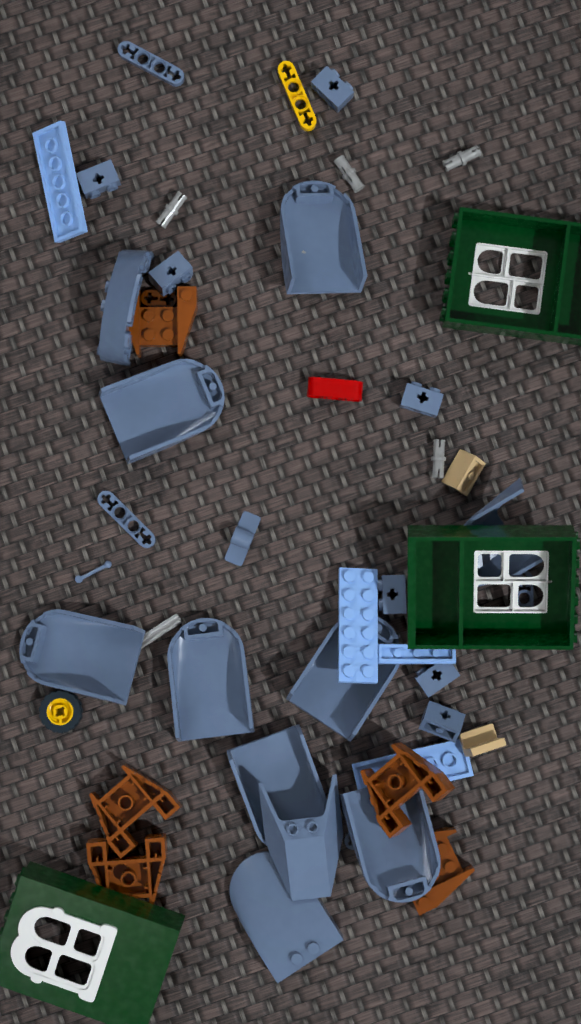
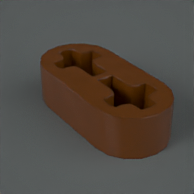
M145 290L141 294V302L145 307H175L177 305V297L174 293L166 294L163 297L158 290ZM151 294L153 298H158V300H151V303L148 304L145 298ZM167 296H171V299L174 301L167 305L165 301H160V299H167Z

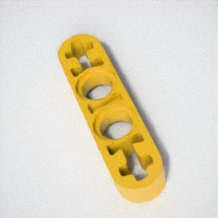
M283 61L278 66L279 78L300 127L304 131H312L316 127V116L293 63ZM283 67L290 69V79H288L287 74L285 72H282ZM291 83H296V84H298V86H299L298 91H296V92H291V91H289V89H288L289 84H291ZM298 100H303L306 103V107L298 109L295 103ZM306 112L308 119L313 120L310 126L307 123L303 124L305 122L303 114Z

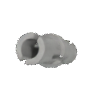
M475 145L463 152L458 151L456 155L443 160L442 164L443 167H446V172L460 165L464 166L468 161L480 157L481 151L480 149L478 150L479 147Z
M344 155L334 160V163L343 174L342 178L348 181L355 193L365 187L357 176L355 168L350 166Z
M177 191L171 202L165 205L166 209L155 221L160 225L163 219H165L161 225L164 229H166L173 216H177L179 208L187 200V197L183 195L178 201L182 195L179 191Z
M434 439L433 456L431 457V461H433L432 478L442 479L444 478V461H446V457H444L445 440L441 439L439 441V439Z

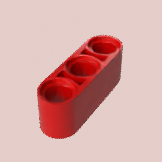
M308 377L307 397L352 402L362 401V381Z

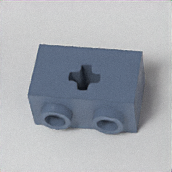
M326 66L311 81V88L338 113L353 98V87L347 81L343 82L335 69H330ZM330 86L333 87V88L336 86V87H337V90H335V89L330 90Z
M111 159L76 173L86 199H95L101 195L100 193L105 191L112 192L121 185ZM98 178L101 179V181H102L101 184H98V182H97V179H98Z
M177 251L148 272L149 281L164 297L166 294L173 293L177 286L187 283L192 278L193 267Z
M411 381V384H406L400 407L436 418L444 394L440 393L441 390L430 387L426 389L422 387V384ZM421 394L425 395L424 398L427 401L420 403V399L417 397H420Z
M382 575L381 580H378V591H382V599L378 600L379 610H382V614H407L405 575ZM390 589H393V592L397 593V596L394 597V600H391L390 597H387V593L390 592Z
M433 664L429 668L424 666L416 672L417 676L414 678L429 698L458 678L460 674L453 664ZM433 670H435L436 672L440 671L439 680H437L436 678H431L433 676Z
M429 700L419 729L455 743L461 732L466 714Z

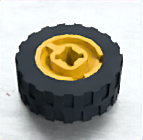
M64 690L53 691L46 695L40 703L39 717L42 720V724L52 732H68L74 729L82 719V703L79 701L78 696L72 692Z

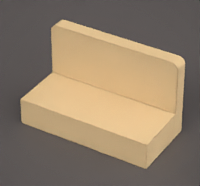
M460 449L442 479V483L467 496L486 463L476 455Z
M487 724L459 734L465 757H473L506 746L505 738H497L493 724Z

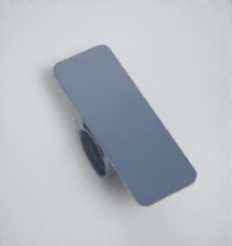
M247 511L242 513L225 555L226 561L242 566L261 520L259 516Z

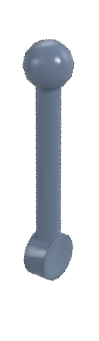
M106 561L104 565L82 576H76L75 581L81 583L83 579L104 568H110L112 563Z

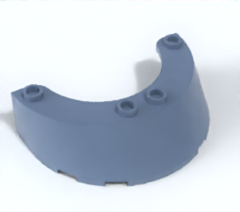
M123 249L118 253L111 279L105 285L106 300H102L100 311H103L97 355L100 356L101 361L131 366L130 355L133 345L129 327L133 326L137 300L143 281L141 273L146 274L149 271L151 260H154L152 251Z

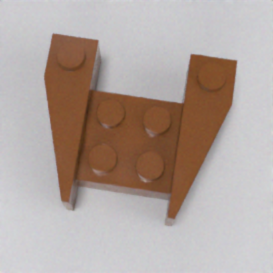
M177 286V307H141L140 290L133 326L129 327L132 343L138 358H141V347H178V356H183L198 310V290L196 286Z
M402 742L391 745L397 755L376 773H374L372 768L360 771L363 782L367 786L371 797L369 798L370 802L375 808L377 822L389 838L398 836L412 824L400 806L418 791L423 789L431 801L436 802L442 800L455 789L443 771Z
M127 764L121 766L127 776L102 798L95 791L89 794L98 814L101 827H103L106 840L120 859L138 845V842L128 832L127 828L146 811L154 806L161 816L167 820L182 807V804L171 791Z
M454 827L433 829L440 853V872L431 890L421 898L413 901L419 916L438 907L475 871L472 865L461 868L447 836L457 832Z
M166 833L146 835L145 856H131L121 859L120 857L110 858L109 844L106 837L88 839L86 843L87 861L97 885L135 898H149L150 903H155L167 856Z

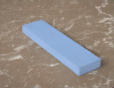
M378 644V664H456V649H408V644Z

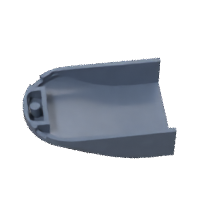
M323 181L301 182L294 185L283 197L280 206V241L286 294L361 293L367 279L355 207L346 193L342 194L335 189L336 186Z
M192 359L171 361L100 388L98 394L127 465L172 447L209 429L219 418L225 399L223 385L217 374L209 366H205Z
M49 610L43 612L38 618L33 619L24 630L19 648L20 660L28 676L42 685L126 706L146 631L134 625L67 610Z
M378 617V644H400L395 630L386 621ZM337 622L289 692L286 700L351 742L390 683L400 664H378L377 684L338 683Z
M200 618L183 625L172 638L167 653L175 737L177 741L255 732L245 650L238 633L225 622L213 618Z
M299 724L227 750L231 768L257 836L265 845L258 783H263L280 820L319 817L324 814L327 799Z
M368 788L340 794L339 798L363 877L372 891L388 901L399 903L417 900L428 893L439 875L441 860L423 789L400 806L412 824L401 834L392 838L387 836L377 822L375 816L377 814L369 798L371 797Z
M269 851L252 854L238 865L230 882L231 904L254 947L277 983L344 940L342 932L320 898L291 901Z

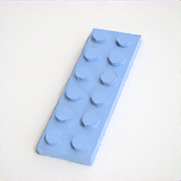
M58 121L32 133L55 243H61L88 232L65 121Z
M342 567L338 569V683H378V569Z
M459 738L455 743L446 741L412 749L443 771L450 781L474 776L470 758L464 756ZM397 754L352 763L357 790L367 788L363 782L361 770L372 768L374 773H376Z

